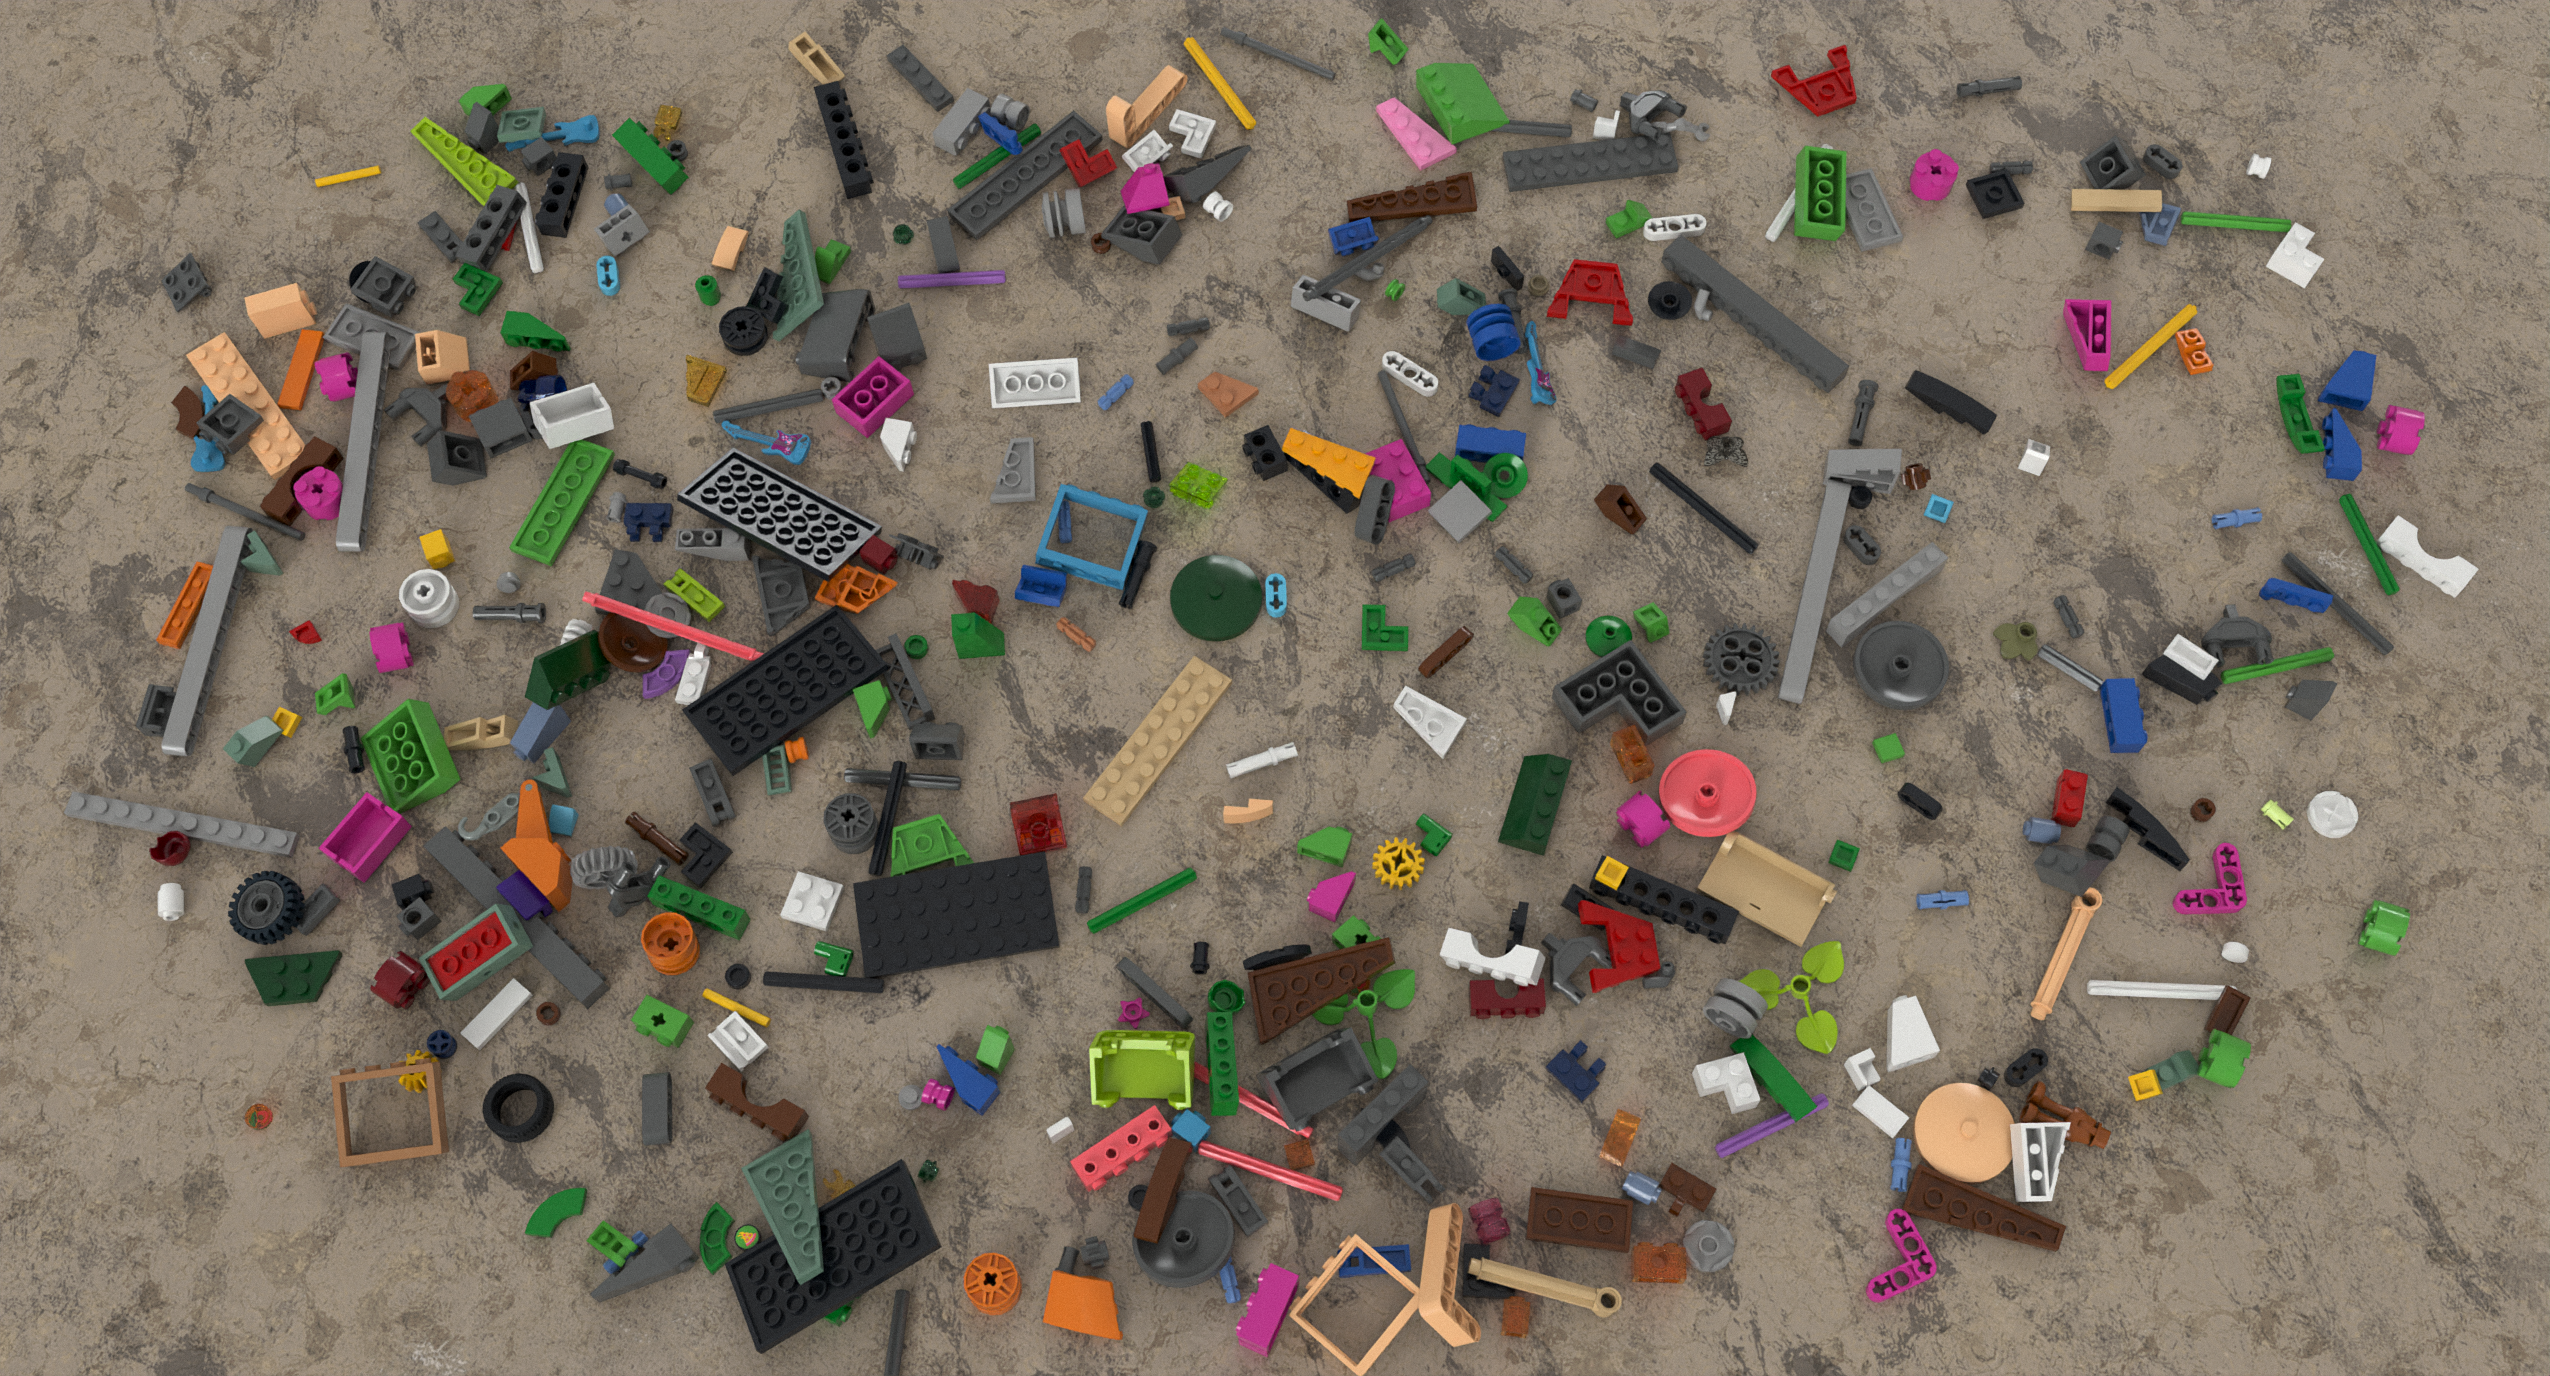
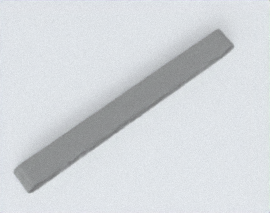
M364 332L362 336L336 533V546L339 552L364 551L366 546L391 350V338L388 332Z
M1828 479L1778 699L1797 704L1802 703L1851 484Z
M226 526L223 531L162 740V751L166 755L189 757L193 754L246 570L241 561L250 556L251 550L248 545L251 544V541L247 537L249 533L253 532L250 527Z

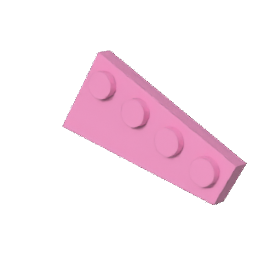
M1395 97L1376 106V112L1420 171L1457 152V148L1454 145H1451L1447 139Z

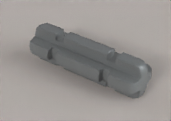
M2020 161L2002 162V164L2000 162H1992L1990 174L2006 169L2009 174H2020V172L2022 174H2030L2033 170L2032 161H2023V163Z
M1200 318L1198 321L1179 322L1177 325L1175 323L1168 324L1167 333L1169 336L1178 335L1177 333H1191L1198 331V329L1207 330L1210 328L1208 318Z
M1501 546L1495 552V557L1501 562L1504 561L1503 564L1515 576H1519L1518 579L1523 583H1528L1533 578V573L1528 568L1525 569V565L1513 554H1509L1510 551L1506 547Z
M1413 555L1402 556L1403 559L1397 558L1384 564L1382 568L1379 566L1373 569V578L1376 582L1385 579V576L1390 577L1404 571L1405 567L1408 569L1415 566Z
M2065 595L2056 597L2053 603L2057 609H2060L2059 614L2065 626L2070 628L2069 633L2071 637L2075 639L2082 636L2084 629L2081 624H2078L2079 619L2072 606L2068 605L2070 602Z
M1082 866L1079 868L1078 874L1080 879H1078L1075 910L1077 913L1085 914L1089 911L1088 901L1090 900L1092 868Z

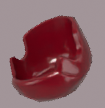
M169 831L162 837H157L155 848H149L151 859L164 866L179 865L187 858L191 843L188 836L180 831Z

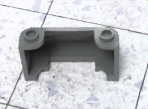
M866 289L822 293L824 305L814 312L801 352H798L796 356V364L799 365L801 374L821 378L835 377L839 381L848 383L853 380L855 373L850 371L852 362L855 363L856 361L854 352L864 322H868L867 317L874 315L876 310L871 292Z
M1351 1027L1337 1029L1256 1074L1260 1085L1289 1129H1295L1296 1132L1310 1125L1308 1121L1314 1114L1352 1093L1359 1092L1360 1095L1368 1093L1374 1089L1372 1085L1379 1081Z

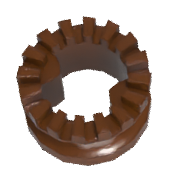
M1102 233L1094 234L1091 238L1092 249L1097 254H1105L1111 247L1110 240H1105L1101 237ZM1100 240H1101V241L1103 240V241L1106 242V243H1103L1102 246H1097V245H1096V243H1099Z
M2201 798L2192 805L2190 811L2196 821L2205 822L2215 814L2216 807L2211 800ZM2204 805L2205 810L2209 812L2208 815L2202 814L2198 806Z
M544 1002L537 1008V1019L543 1025L549 1026L559 1021L561 1012L554 1003ZM548 1008H551L554 1016L550 1019H546L542 1014Z

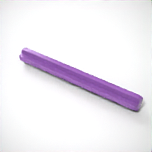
M1004 270L898 276L899 288L993 284L1006 281Z
M1821 1093L1811 1098L1817 1105V1108L1805 1117L1828 1106L1829 1102L1824 1094ZM1784 1111L1718 1143L1715 1146V1150L1718 1156L1723 1158L1795 1123V1121L1787 1111Z

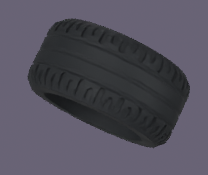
M516 1073L499 1079V1081L492 1085V1088L490 1087L483 1102V1117L487 1126L501 1139L508 1142L522 1143L530 1141V1139L533 1140L538 1135H541L545 1128L547 1129L553 1117L554 1101L548 1088L537 1078L528 1074ZM517 1091H534L537 1097V1106L531 1118L518 1126L503 1125L500 1119V1111L504 1101Z

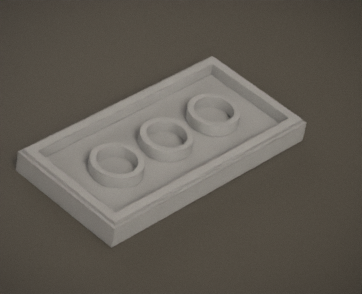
M1872 168L1847 174L1845 217L1861 252L1901 242L1903 235Z
M346 303L323 338L328 343L360 355L364 332H388L391 338L389 367L400 371L416 348L415 334L421 332Z

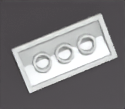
M1078 358L989 364L992 409L1081 402Z

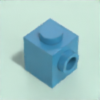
M1188 1109L1183 1114L1179 1112L1171 1122L1172 1134L1179 1140L1191 1142L1194 1152H1197L1201 1141L1209 1137L1211 1127L1205 1123L1206 1119L1197 1111L1192 1113Z

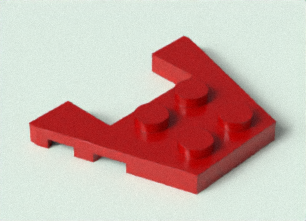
M1846 45L1828 50L1827 57L1834 66V69L1799 81L1790 65H1786L1772 70L1771 77L1817 117L1855 104L1857 96L1853 76L1850 73V61L1847 58Z
M1574 259L1563 279L1561 287L1554 296L1551 306L1548 308L1547 317L1566 319L1569 300L1614 305L1612 324L1632 326L1633 316L1629 310V302L1625 296L1618 264Z
M1581 900L1578 903L1581 924L1605 925L1612 969L1593 968L1589 972L1592 993L1650 975L1661 968L1653 923L1585 900Z

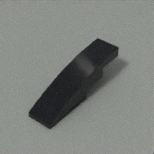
M1915 370L1905 386L1906 390L1938 414L1945 412L1960 424L1967 422L1983 435L1989 432L1997 417V414L1960 390L1920 371Z
M2116 787L2105 803L2125 815L2126 817L2123 822L2129 829L2142 836L2138 845L2178 871H2181L2190 859L2175 838L2139 802Z

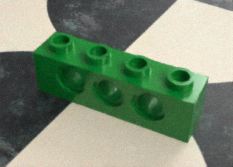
M658 875L647 896L652 904L660 909L680 914L692 922L739 941L751 920L744 909Z
M1207 1012L1204 1029L1211 1116H1234L1238 1110L1239 1092L1232 1012Z

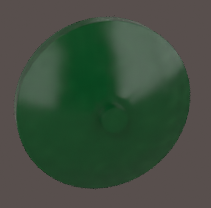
M1209 555L1193 560L1180 570L1171 586L1170 604L1175 620L1187 633L1206 641H1225L1243 634L1254 624L1262 606V590L1257 576L1245 563L1229 556Z

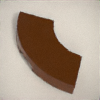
M184 386L171 402L180 414L179 423L175 429L178 433L194 440L195 436L200 437L199 432L201 430L196 422L204 416L202 402L191 389Z

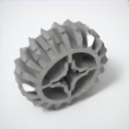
M601 846L600 848H592L589 851H583L582 854H577L572 859V863H570V874L575 885L580 886V888L599 890L605 888L604 885L607 880L616 875L623 862L632 863L636 869L638 864L633 851L628 850V848Z

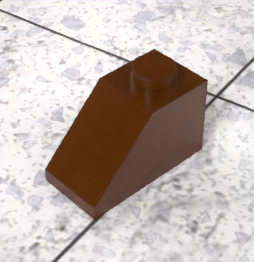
M531 351L510 370V389L523 390L546 387L558 375L556 358Z
M1607 484L1594 499L1606 518L1630 534L1634 535L1647 520L1625 486Z

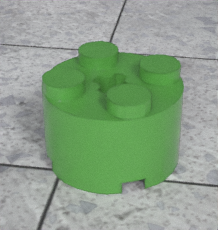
M2373 900L2371 908L2365 912L2363 922L2367 923L2365 931L2362 930L2360 933L2358 944L2396 956L2401 945L2396 943L2405 937L2410 919V913H2408L2410 910L2381 900Z
M2213 1029L2208 1042L2210 1044L2208 1048L2203 1047L2199 1054L2198 1061L2201 1064L2197 1075L2222 1086L2234 1088L2246 1068L2243 1066L2245 1058L2249 1059L2251 1043Z

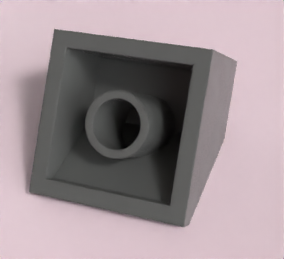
M2116 135L2080 161L2095 189L2123 190L2146 175L2127 141Z
M439 430L427 443L432 482L454 486L487 477L480 438Z
M923 722L922 724L914 725L909 736V742L915 759L963 760L965 733L962 725L953 722L946 723L945 725H938L933 722Z
M2067 844L2047 846L2035 860L2034 866L2041 882L2082 897L2110 862L2106 858Z

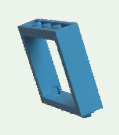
M1061 484L1036 553L1035 564L1123 590L1131 568L1132 559L1138 547V541H1140L1147 520L1148 510L1140 505L1123 503L1117 498L1103 497L1094 491L1080 490L1074 485ZM1064 499L1137 521L1121 571L1047 549Z

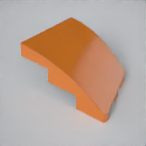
M847 564L829 582L823 580L814 600L831 607L838 605L843 611L859 614L896 587L898 582L879 573L875 575L859 566L855 568Z
M1060 1270L1053 1271L1043 1317L1044 1323L1109 1339L1122 1340L1123 1333L1119 1331L1116 1317L1118 1308L1114 1301L1115 1293L1111 1281L1091 1275L1080 1277Z

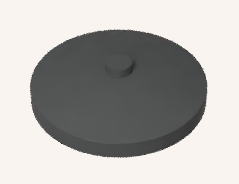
M1889 621L1874 626L1863 635L1854 652L1853 669L1860 687L1874 701L1892 709L1912 710L1929 704L1940 694L1948 679L1949 661L1944 647L1931 632L1911 622Z
M1190 1190L1177 1192V1203L1158 1244L1134 1238L1133 1232L1132 1246L1138 1265L1145 1275L1163 1286L1186 1288L1199 1285L1211 1279L1226 1265L1234 1249L1235 1229L1225 1206L1209 1194Z

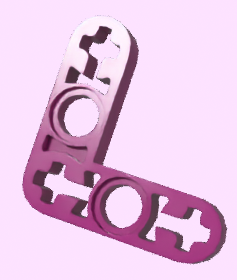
M2221 843L2213 852L2218 889L2180 891L2173 899V907L2178 913L2185 915L2236 913L2246 905L2247 896L2240 859L2234 845ZM2223 850L2225 851V854L2230 855V857L2227 859V862L2226 857L2224 855H2221V852ZM2224 873H2232L2236 878V882L2228 883L2224 879ZM2232 895L2234 900L2239 901L2237 905H2235L2233 901H2229ZM2204 896L2213 897L2216 902L2215 907L2207 906L2204 903ZM2183 898H2185V900H2186L2187 902H2192V903H2190V904L2186 907L2185 903H2181L2180 901H2181Z
M1893 1209L1886 1216L1885 1225L1906 1263L1868 1282L1866 1294L1873 1302L1879 1303L1929 1280L1936 1273L1937 1266L1909 1214L1902 1209ZM1894 1215L1897 1218L1903 1219L1904 1222L1901 1224V1227L1904 1231H1906L1907 1229L1910 1230V1232L1905 1233L1901 1238L1898 1234L1902 1232V1229L1898 1224L1893 1225L1892 1221L1895 1219ZM1906 1238H1912L1917 1242L1916 1251H1908L1905 1248L1904 1240ZM1922 1252L1923 1256L1919 1259L1923 1265L1929 1266L1927 1275L1924 1271L1919 1272L1920 1262L1918 1258L1912 1261L1911 1257H1915ZM1895 1273H1904L1908 1278L1907 1285H1898L1894 1279ZM1889 1282L1890 1287L1882 1292L1883 1296L1879 1293L1874 1294L1875 1283L1880 1287Z

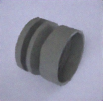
M845 793L835 797L828 803L824 811L823 822L833 844L840 851L847 854H860L868 851L875 844L879 827L877 817L870 802L861 795Z

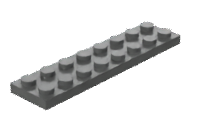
M1073 110L1026 147L1020 154H1017L947 210L948 215L972 237L978 240L1068 168L1059 149L1079 139L1087 153L1103 140L1102 134Z
M1670 132L1661 134L1656 141L1643 135L1503 152L1502 155L1509 192L1678 172V163Z

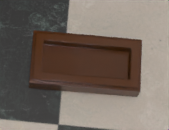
M2225 986L2204 1030L2211 1033L2213 1029L2232 1035L2251 997L2230 986Z

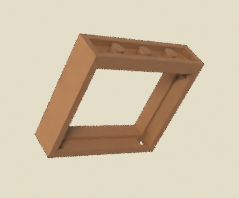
M431 1058L415 1060L416 1065L406 1066V1061L390 1063V1068L381 1069L380 1064L365 1066V1072L356 1073L355 1068L339 1070L340 1075L331 1076L340 1168L449 1152L440 1062L431 1063ZM426 1071L433 1144L352 1155L345 1082Z

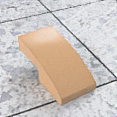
M727 226L716 249L712 265L735 271L739 254L744 251L749 232Z
M1249 799L1248 807L1224 806V823H1245L1273 814V800Z

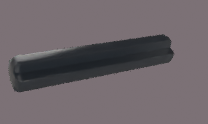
M1146 421L1140 425L1149 481L1159 482L1161 480L1153 424L1151 421Z

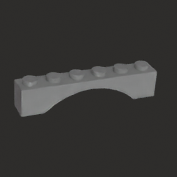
M1931 542L1830 620L1826 632L1842 648L1859 635L1879 614L1915 587L1928 582L1942 571L1948 557Z

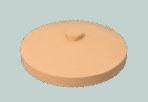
M1953 1083L1936 1089L1921 1103L1913 1122V1138L1920 1157L1930 1169L1968 1185L1980 1184L1996 1177L2010 1163L2012 1159L2010 1124L2015 1123L2005 1104L1990 1091L1969 1083Z

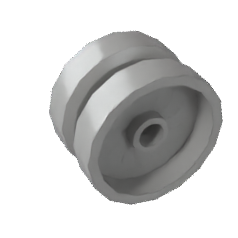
M1728 978L1720 979L1713 991L1715 996L1710 997L1703 1008L1704 1015L1723 1031L1736 1037L1750 1038L1758 1025L1756 1020H1761L1768 1008L1767 1002L1755 990L1741 982Z

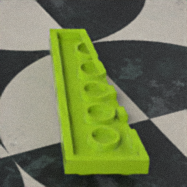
M426 117L410 130L483 206H485L496 185L513 189L519 183L511 174L490 162L487 158Z

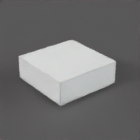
M1065 1117L1047 1128L1046 1131L1052 1143H1055L1073 1132L1074 1127L1070 1119Z

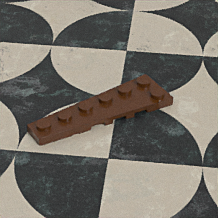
M1472 171L1448 176L1446 180L1434 182V180L1427 181L1425 185L1417 187L1413 185L1406 186L1404 190L1396 192L1389 190L1380 194L1347 200L1349 223L1370 217L1371 221L1423 217L1426 215L1477 212Z
M1918 1164L1902 1206V1210L1910 1215L2054 1252L2059 1250L2066 1229L2065 1225L1921 1164Z

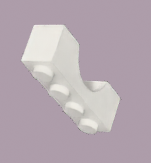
M2398 515L2378 539L2377 545L2383 552L2391 554L2404 566L2410 567L2419 573L2422 578L2432 582L2441 588L2444 593L2450 594L2455 598L2479 569L2459 555L2451 559H2437L2428 555L2418 543V528Z
M1448 928L1440 952V956L1449 967L1460 969V966L1466 967L1470 972L1482 975L1483 972L1490 973L1491 977L1503 981L1505 978L1513 979L1514 983L1521 986H1528V983L1537 985L1545 961V956L1540 950L1516 945L1504 956L1498 958L1485 957L1480 954L1478 940L1471 933Z

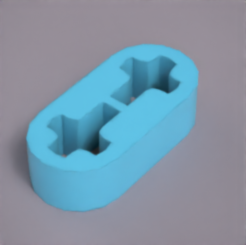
M603 256L598 259L596 264L598 284L604 295L612 296L620 290L619 269L613 257ZM610 264L609 271L606 272V265ZM611 279V282H612V283H611V286H610V287H607V286H608V280Z
M1275 573L1269 575L1265 582L1266 610L1270 616L1277 618L1286 613L1287 596L1285 578ZM1273 582H1278V592H1274ZM1274 599H1279V609H1274Z

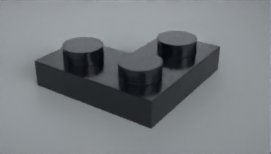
M764 267L746 306L756 309L764 318L778 324L787 304L774 297L783 276Z
M695 822L679 840L681 844L696 854L681 873L699 888H702L733 852L728 846Z
M1519 901L1518 909L1512 910L1509 931L1513 932L1512 940L1507 939L1505 954L1509 953L1516 945L1522 946L1529 906L1528 902Z
M1464 1243L1463 1297L1514 1300L1515 1288L1482 1279L1477 1280V1275L1467 1273L1471 1258L1481 1260V1257H1484V1259L1490 1260V1245Z

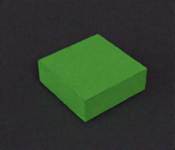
M1896 733L1874 739L1872 742L1881 764L1904 757L1905 755Z

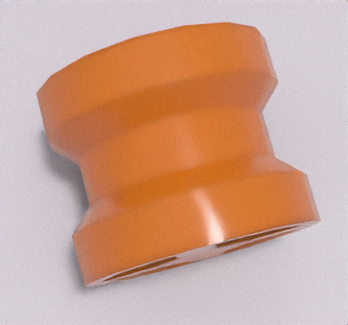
M799 737L797 741H785L790 764L795 763L797 759H809L804 737Z

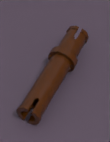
M637 812L631 813L633 818L630 815L626 818L625 824L638 832L642 840H648L676 862L678 866L683 864L681 859L684 862L688 859L689 853L685 852L657 830L654 823H648Z

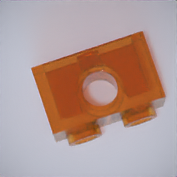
M1632 725L1613 732L1610 745L1629 784L1651 777L1655 765L1636 726Z
M1639 1242L1637 1246H1633L1631 1250V1282L1683 1284L1687 1279L1686 1248L1679 1247V1244L1665 1243L1663 1247H1656L1650 1242ZM1652 1258H1662L1665 1262V1267L1658 1268L1654 1266Z

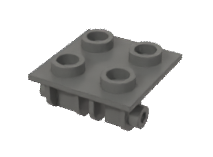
M189 253L161 280L177 312L186 306L197 294L203 297L211 295L212 288L206 283L207 278L200 270V265L195 261L192 253Z
M898 533V536L889 534L890 537L901 541V544H897L895 547L897 556L911 562L915 560L917 565L920 564L929 570L936 569L939 564L937 557L944 558V555L938 553V548L922 543L918 539Z

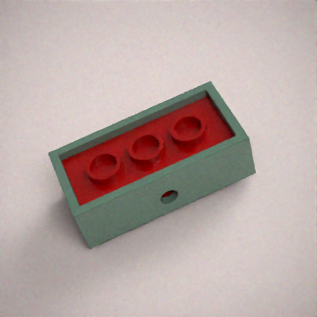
M496 903L425 953L419 960L440 1000L457 1001L531 949L533 945L512 906Z

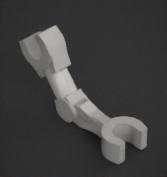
M1679 118L1671 123H1651L1662 128L1661 134L1678 130L1692 132L1700 141H1706L1710 137V134L1704 133L1709 129V125L1706 123H1700L1696 126L1684 118Z

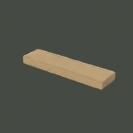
M2071 190V211L2161 212L2162 190Z

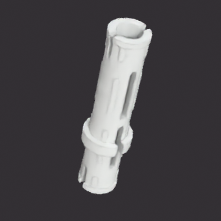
M1294 742L1274 749L1270 747L1268 751L1226 764L1228 774H1230V779L1265 766L1278 765V762L1296 757L1298 754Z

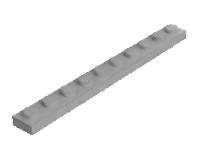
M72 792L64 814L68 817L160 834L177 830L193 840L290 858L293 857L300 838L297 832L79 792Z

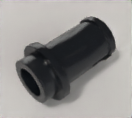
M1200 941L1193 944V962L1190 964V968L1194 974L1201 975L1207 973L1210 965L1208 964L1209 944Z

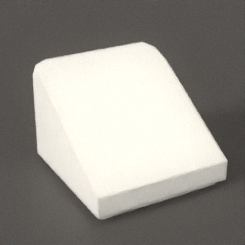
M1736 692L1722 694L1717 701L1716 707L1724 725H1727L1730 719Z

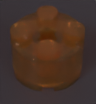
M475 370L455 372L451 376V380L446 388L447 399L454 411L463 420L471 422L469 415L474 414L480 409L495 405L498 402L496 391L483 372Z

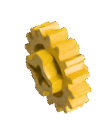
M1397 837L1394 838V843L1385 840V847L1379 845L1377 847L1378 853L1373 854L1375 862L1372 863V869L1377 870L1375 878L1382 877L1381 884L1390 883V889H1393L1394 885H1398L1399 890H1402L1403 884L1411 888L1412 880L1418 882L1420 878L1418 874H1423L1424 872L1422 865H1424L1425 859L1419 858L1422 855V850L1415 851L1416 843L1413 842L1411 845H1408L1407 838H1404L1402 843L1398 841ZM1400 857H1402V863H1400V865L1397 867V870H1395V864H1397V861H1399ZM1384 868L1389 870L1390 875L1384 870Z

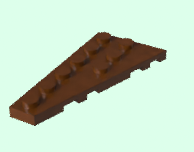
M1387 937L1248 972L1260 1043L1264 1045L1395 964L1391 939Z

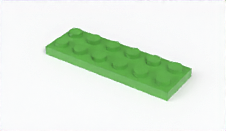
M585 440L569 443L511 543L510 550L516 554L552 566L615 456L614 451Z

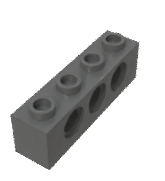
M496 185L455 255L462 264L467 263L485 272L489 270L527 204L518 191Z

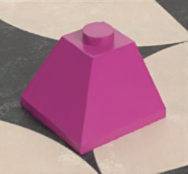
M1148 163L1143 167H1138L1120 191L1127 214L1170 206L1159 163Z

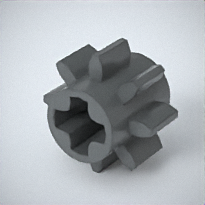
M1097 1236L1085 1239L1086 1245L1080 1247L1084 1265L1091 1264L1093 1270L1105 1267L1103 1261L1110 1259L1105 1240L1099 1242Z

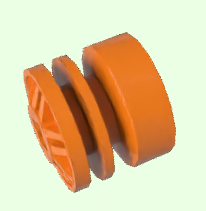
M665 912L654 916L646 923L642 930L641 943L651 965L658 972L665 975H680L690 970L696 964L700 955V945L690 922L684 916L674 912Z
M984 1253L974 1258L967 1266L964 1274V1289L973 1305L982 1313L1002 1315L1012 1310L1019 1302L1022 1293V1280L1013 1262L1006 1256L998 1253ZM988 1278L995 1279L996 1284L994 1286L989 1284Z

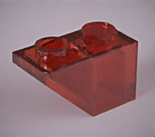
M953 580L954 593L965 612H975L992 624L1000 601L997 590L989 585L978 586L967 580Z

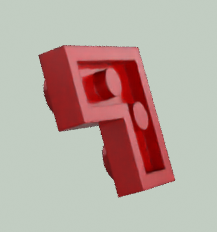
M1079 139L1059 149L1079 188L1117 168L1108 149L1089 158Z

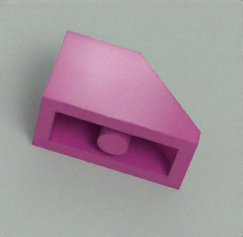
M1351 871L1319 882L1317 888H1312L1307 897L1309 911L1335 923L1356 882V873Z

